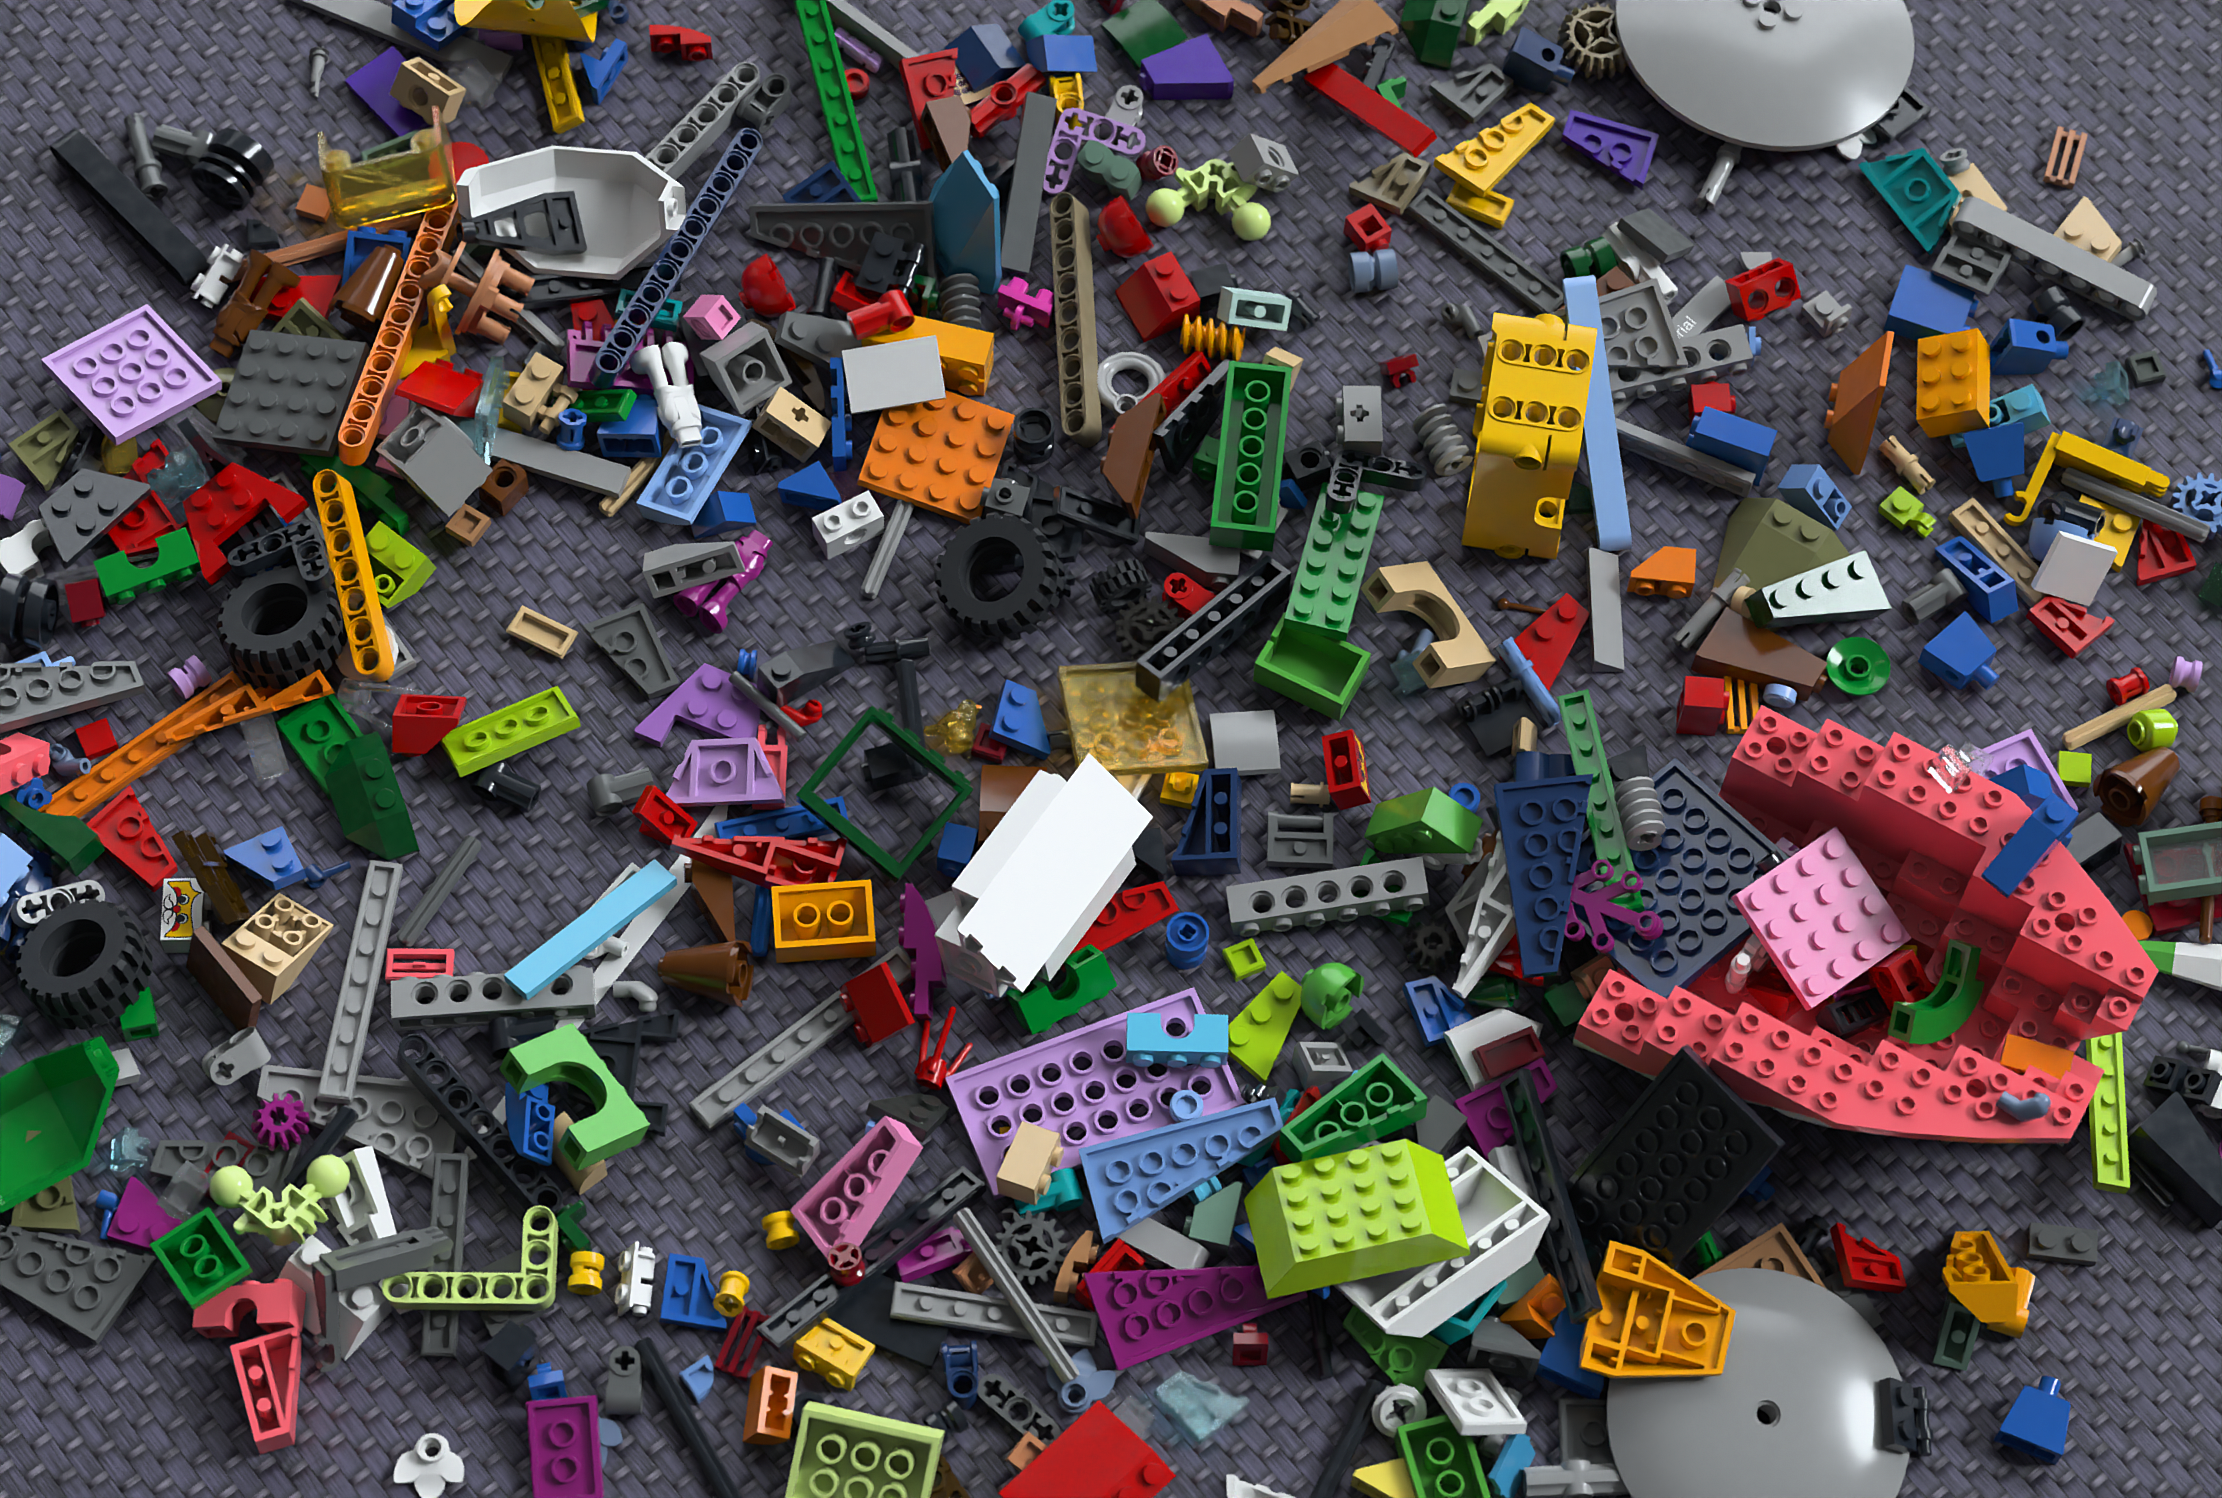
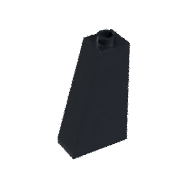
M2175 1092L2127 1138L2128 1146L2213 1229L2222 1220V1157L2181 1095Z

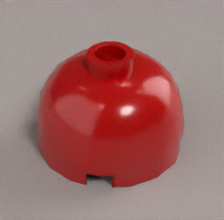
M1123 196L1113 199L1103 207L1097 222L1100 234L1096 238L1105 252L1111 249L1118 257L1128 259L1136 258L1154 247L1145 229L1140 225L1135 213Z
M767 253L747 265L741 276L743 291L738 293L747 310L753 308L758 315L766 318H777L786 311L791 312L796 309L791 293L786 294V283L781 273Z

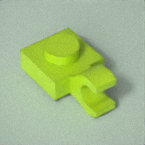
M1901 486L1879 505L1878 512L1900 530L1909 525L1923 538H1926L1934 530L1931 526L1936 523V520L1930 514L1922 512L1924 504Z

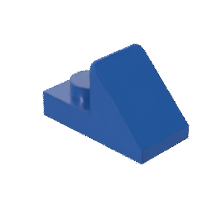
M617 38L610 48L606 47L603 50L600 60L581 52L579 54L581 70L593 103L596 105L601 104L628 61L627 43Z

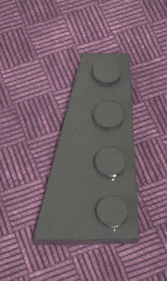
M160 1140L150 1173L154 1177L188 1185L198 1184L210 1188V1180L215 1172L225 1166H237L248 1148L238 1143L237 1140H223V1142ZM292 1141L289 1142V1150L287 1152L283 1150L281 1144L272 1151L269 1150L268 1142L264 1144L248 1142L256 1147L246 1157L242 1168L252 1178L253 1191L257 1193L264 1186L272 1192L276 1203L282 1202V1191L287 1187L284 1184V1179L297 1164L303 1145L302 1141L300 1145H296ZM224 1149L218 1160H216L217 1153ZM213 1160L214 1166L206 1178L201 1177L210 1161Z

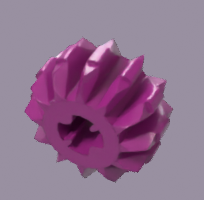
M274 1093L272 1095L273 1102L268 1103L266 1100L261 1099L260 1106L262 1110H253L252 1116L256 1121L251 1124V1128L254 1133H258L256 1138L260 1144L268 1142L269 1150L272 1151L281 1144L283 1150L287 1152L289 1150V1142L292 1141L294 1144L300 1145L301 1139L299 1135L308 1134L309 1128L305 1123L310 1120L308 1112L303 1111L304 1104L301 1100L293 1102V1097L289 1093L283 1100H280L278 1094ZM280 1119H286L287 1122H280ZM278 1121L281 1125L275 1126V1122Z

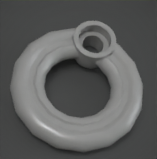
M1120 352L1111 355L1098 365L1097 386L1100 403L1113 411L1117 418L1124 413L1121 410H1129L1137 405L1166 378V375L1160 364L1149 356L1137 352ZM1134 369L1146 376L1149 386L1147 391L1138 397L1131 394L1119 395L1112 387L1111 380L1118 371Z

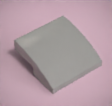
M1274 710L1209 714L1214 769L1237 768L1239 776L1280 773V756Z

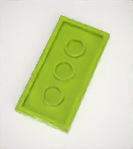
M555 686L457 727L439 742L461 778L581 727L578 716L559 687Z

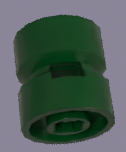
M1602 236L1585 242L1583 248L1577 245L1560 252V264L1565 278L1594 275L1595 279L1598 280L1617 266L1613 250L1608 241Z

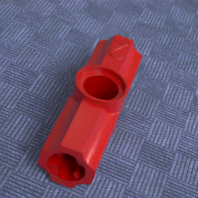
M1027 63L1007 81L994 84L990 95L970 110L972 120L969 134L974 138L981 139L1001 121L1014 118L1018 107L1024 103L1025 94L1027 92L1036 93L1046 85V79L1041 71Z

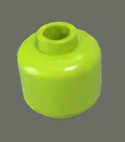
M2160 708L2141 710L2135 713L2127 727V735L2130 742L2143 752L2158 746L2171 747L2178 733L2176 720L2173 719L2167 710Z

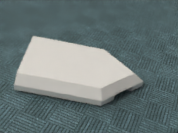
M1497 1008L1444 1032L1443 1036L1473 1092L1516 1070L1485 1082L1471 1051L1529 1026L1533 1027L1539 1039L1543 1024L1506 1009Z

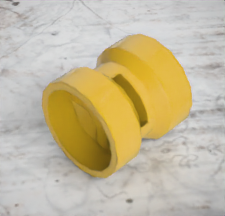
M589 1251L572 1253L570 1267L573 1271L572 1275L568 1277V1290L581 1295L599 1294L602 1290V1279L599 1276L600 1271L604 1269V1256Z

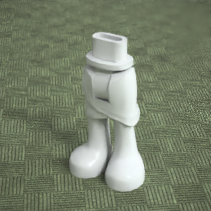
M678 342L666 343L661 351L658 345H651L631 356L629 360L631 368L636 374H648L654 389L653 394L658 404V416L662 424L670 431L671 437L676 438L678 446L680 448L697 446L703 442L700 434L703 427L699 406L694 396L693 384L689 385L684 364L688 360L687 348ZM663 366L669 370L674 386L668 385Z

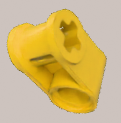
M1080 72L1074 73V76L1059 78L1049 75L1050 97L1057 99L1055 119L1058 125L1060 116L1066 109L1078 108L1084 110ZM1073 115L1071 119H1065L1064 121L1068 123L1069 130H1074L1075 126L1082 127L1083 125L1078 122L1077 115Z

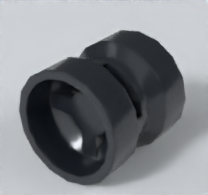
M953 1399L943 1403L939 1411L929 1412L922 1416L925 1427L944 1431L942 1445L948 1442L950 1436L954 1433L961 1434L969 1429L966 1417Z

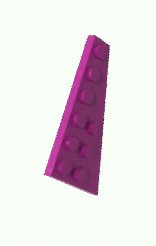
M1259 1265L1082 1273L1113 1363L1118 1371L1308 1297L1306 1291L1267 1299Z

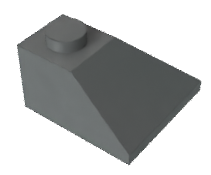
M1486 1316L1483 1317L1471 1334L1465 1367L1472 1369L1489 1368L1492 1373L1533 1381L1541 1352L1510 1325L1502 1323L1498 1318Z

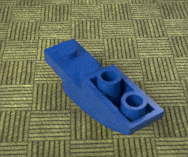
M508 1082L505 1084V1110L512 1143L519 1155L548 1167L552 1164L555 1106L548 1104L549 1082L519 1095Z

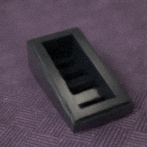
M1875 987L1826 1005L1817 1014L1815 1020L1823 1030L1842 1040H1846L1890 1019L1892 1014ZM1865 1001H1868L1875 1015H1872L1867 1005L1865 1004ZM1855 1006L1863 1019H1861V1017L1859 1016L1858 1012L1855 1009ZM1842 1012L1845 1013V1015L1847 1016V1018H1848V1020L1850 1021L1851 1024H1849V1022L1847 1021V1019L1845 1018V1016H1844V1014H1843Z

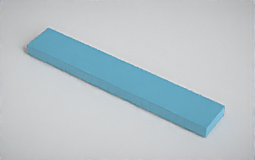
M655 859L505 973V982L528 1001L677 885V878Z

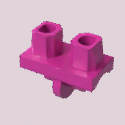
M1013 277L1007 286L1001 284L998 289L999 300L997 307L1004 310L1003 316L1012 319L1010 329L1018 331L1022 324L1032 327L1034 323L1048 328L1052 322L1054 293L1043 288L1039 289L1035 298L1026 294L1029 284L1025 280Z

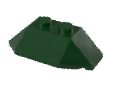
M1471 0L1406 1L1400 20V27L1415 51L1420 64L1450 71Z
M378 731L346 741L324 777L345 839L380 856V858L388 862L419 852L420 849L404 799Z

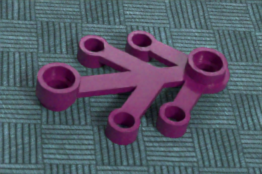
M1604 859L1594 862L1591 870L1575 876L1564 934L1569 940L1575 942L1580 941L1585 936L1586 929L1577 919L1573 903H1576L1585 908L1594 933L1592 944L1601 953L1610 952L1615 945L1614 938L1607 931L1602 914L1634 926L1636 932L1645 940L1657 939L1663 932L1664 924L1655 912L1644 911L1637 913L1609 902L1628 892L1636 893L1641 890L1643 880L1637 872L1627 871L1622 875L1620 881L1590 894L1580 890L1598 880L1606 882L1613 877L1614 868ZM1601 867H1608L1605 874L1598 875V870ZM1630 878H1637L1635 885L1627 886ZM1646 919H1652L1649 927H1642V923ZM1573 926H1579V931L1574 935H1570V929ZM1608 937V943L1605 946H1599L1600 939Z

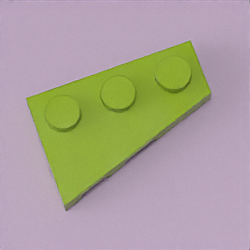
M1283 971L1228 1025V1055L1264 1085L1267 1083L1274 1063L1278 1059L1285 1039L1301 1008L1300 994L1302 987Z

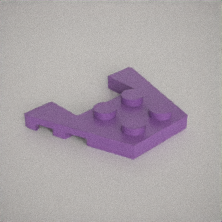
M704 663L635 728L634 735L661 748L675 721L678 720L721 739L749 737L757 739L761 709L728 681L731 676L730 673Z

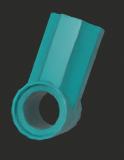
M1064 1168L1050 1173L1051 1184L1045 1196L1040 1195L1036 1206L1014 1199V1204L1020 1218H1024L1027 1210H1030L1032 1215L1053 1209L1058 1212L1069 1211L1082 1205L1084 1198L1075 1170L1073 1168Z

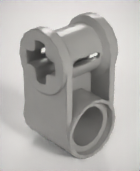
M1133 85L1121 87L1117 91L1105 117L1137 128L1143 114L1142 91ZM1101 125L1099 138L1107 140L1111 136L1112 131L1108 125ZM1117 128L1116 138L1113 143L1118 144L1119 139L1125 141L1127 148H1129L1135 134H1131L1130 138L1120 136L1122 129Z
M248 1027L207 1052L202 1060V1068L205 1074L215 1083L229 1085L248 1072L263 1066L270 1060L271 1054L256 1028ZM223 1061L224 1063L222 1064L224 1070L222 1072H218V1064Z

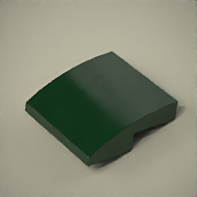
M1140 0L1100 26L1116 50L1122 49L1136 71L1141 70L1142 59L1182 44L1188 38L1174 18L1157 0Z

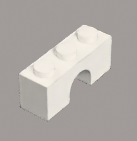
M40 519L29 522L20 532L0 541V570L5 576L7 573L27 575L32 583L36 577L45 575L37 556L43 548L52 545L48 536V530L43 526Z

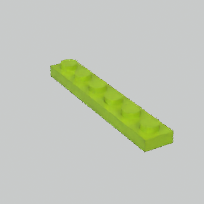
M2122 1032L2086 1039V1058L2088 1062L2105 1070L2089 1102L2093 1189L2126 1194L2130 1189Z

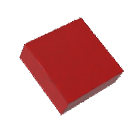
M107 718L75 729L89 761L119 749Z

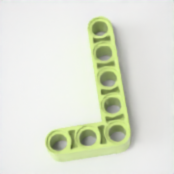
M534 1206L526 1212L523 1221L521 1273L407 1272L385 1278L382 1284V1292L390 1305L397 1309L545 1310L552 1305L555 1298L558 1244L557 1221L552 1211L546 1206ZM545 1217L550 1220L549 1226L545 1230L535 1231L532 1229L536 1219ZM538 1251L548 1253V1258L542 1265H533L531 1263V1257L534 1253ZM401 1283L408 1285V1291L404 1296L400 1298L392 1297L391 1292L394 1286ZM441 1284L443 1289L438 1297H426V1290L429 1286ZM468 1284L477 1286V1292L473 1297L466 1299L460 1296L464 1286ZM506 1284L512 1287L511 1294L504 1299L495 1297V1291L499 1286ZM536 1285H544L547 1288L545 1295L540 1299L529 1297L530 1290Z

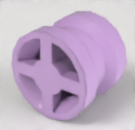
M2176 656L2172 665L2169 684L2173 688L2182 686L2187 691L2195 693L2203 663L2197 660L2188 662L2183 657Z

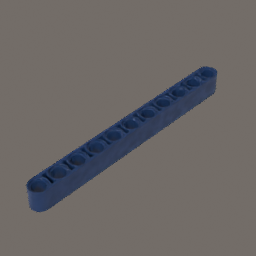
M744 128L736 134L687 211L679 230L671 236L597 352L588 373L589 379L594 386L601 389L612 387L624 370L631 356L636 351L754 164L763 145V138L756 130Z

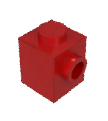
M1711 381L1704 384L1691 385L1687 398L1690 427L1695 415L1701 417L1705 406L1728 414H1735L1736 399L1735 395H1730L1729 383L1719 384Z

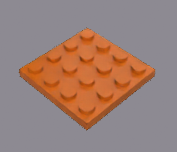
M946 390V399L883 409L857 485L898 500H904L907 503L911 502L915 506L971 525L969 522L971 519L978 516L981 517L984 506L979 505L984 487H991L1015 415Z

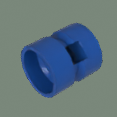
M1192 912L1179 913L1171 918L1167 925L1164 952L1167 960L1179 969L1188 970L1196 968L1206 957L1209 928L1207 922L1201 916Z

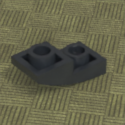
M2155 1055L2143 1085L2148 1089L2168 1096L2177 1092L2184 1101L2211 1106L2222 1076L2215 1070L2188 1066L2180 1059Z

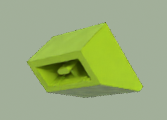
M378 521L365 537L379 602L386 608H390L417 593L436 570V566L426 555L381 521ZM357 570L351 574L350 580L354 579Z

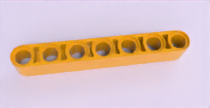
M325 469L318 472L314 477L313 491L330 564L335 575L334 581L354 666L359 673L375 682H385L394 672V661L353 488L347 479L333 470ZM334 483H336V486L333 489V491L329 493L330 487ZM343 512L341 519L336 522L337 516ZM350 541L349 547L343 551L344 545ZM357 570L356 576L350 581L351 574ZM364 599L363 606L357 610L359 602ZM371 629L369 637L364 640L365 633ZM378 659L376 667L371 670L372 663Z

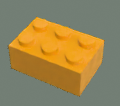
M1975 328L1918 339L1916 420L1927 436L1932 438L1989 428L1990 346L1980 330Z

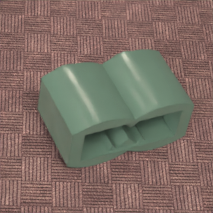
M1088 140L1076 157L1083 174L1094 183L1106 185L1109 191L1116 197L1123 196L1125 200L1131 201L1143 184L1136 165L1127 158L1114 156L1112 151L1101 142Z

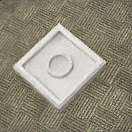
M2058 531L2031 586L2036 591L2090 606L2118 552L2115 547Z

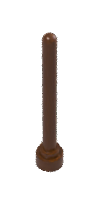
M2206 796L2200 799L2199 814L2202 816L2205 824L2222 821L2221 797ZM2217 843L2208 844L2212 848L2211 860L2215 877ZM2203 856L2202 879L2210 878L2205 856ZM2215 895L2201 896L2199 941L2204 945L2212 941Z

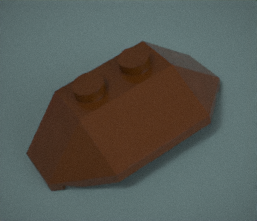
M1153 394L1117 417L1114 429L1111 428L1108 434L1109 449L1107 456H1103L1100 463V473L1104 475L1108 488L1131 519L1138 518L1157 443L1153 432L1164 422L1167 413L1162 394Z

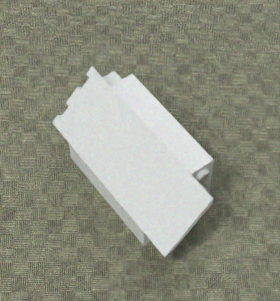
M1090 754L1087 755L1068 782L1060 775H1051L1039 770L953 883L952 890L957 905L934 934L946 973L999 998L1009 986L1023 993L1035 975L1050 981L1135 867L1136 862L1132 845L1153 816Z

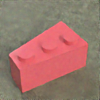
M298 1326L230 1346L254 1440L260 1454L294 1445L303 1341Z

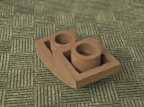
M1087 1230L1066 1256L1057 1277L1054 1289V1302L1067 1304L1069 1293L1075 1294L1079 1273H1087L1089 1263H1096L1099 1244L1093 1243L1094 1231Z

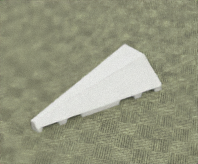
M1500 830L1496 836L1497 844L1493 858H1490L1488 863L1489 872L1484 888H1481L1469 929L1465 954L1462 953L1460 960L1461 968L1458 979L1452 988L1454 992L1464 999L1516 933Z
M373 1146L356 1149L340 1157L349 1168V1184L345 1191L338 1196L332 1198L321 1197L318 1201L323 1209H329L339 1222L337 1228L350 1246L396 1234ZM381 1279L378 1283L381 1289L384 1279ZM401 1283L394 1286L391 1292L392 1297L400 1298L404 1296L408 1291V1285ZM397 1309L399 1314L411 1311L408 1309Z

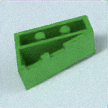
M1431 787L1376 804L1364 838L1372 842L1377 850L1384 853L1471 854L1483 819L1437 788Z

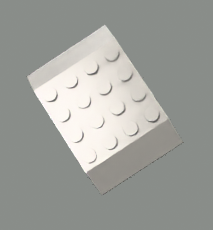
M1469 1146L1445 1162V1166L1471 1255L1334 1284L1342 1294L1386 1334L1414 1337L1426 1335L1531 1261L1550 1221V1216L1544 1209Z

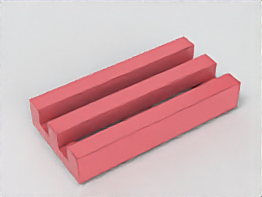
M387 948L386 984H391V981L407 976L426 979L433 978L439 974H448L453 977L454 949ZM394 959H436V960H446V963H426V962L393 963V962H394ZM393 971H402V972H446V973H401V972H393Z

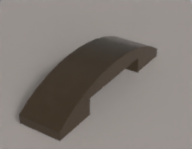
M753 318L747 321V323L752 321L766 328L774 342L777 329ZM774 342L783 362L804 386L802 388V402L826 418L823 388L810 360Z

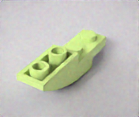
M1488 0L1486 6L1480 12L1475 11L1468 18L1465 40L1475 46L1493 29L1504 35L1523 13L1530 0Z

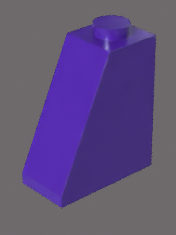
M1207 33L1141 60L1138 80L1144 91L1148 90L1153 100L1229 99L1233 97L1234 79Z

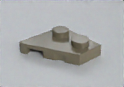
M1403 152L1391 159L1390 163L1372 170V176L1358 183L1355 180L1350 183L1349 194L1402 215L1431 172V164L1419 158L1415 159Z

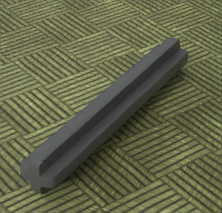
M470 835L464 838L397 932L396 937L401 944L411 947L481 850V842Z

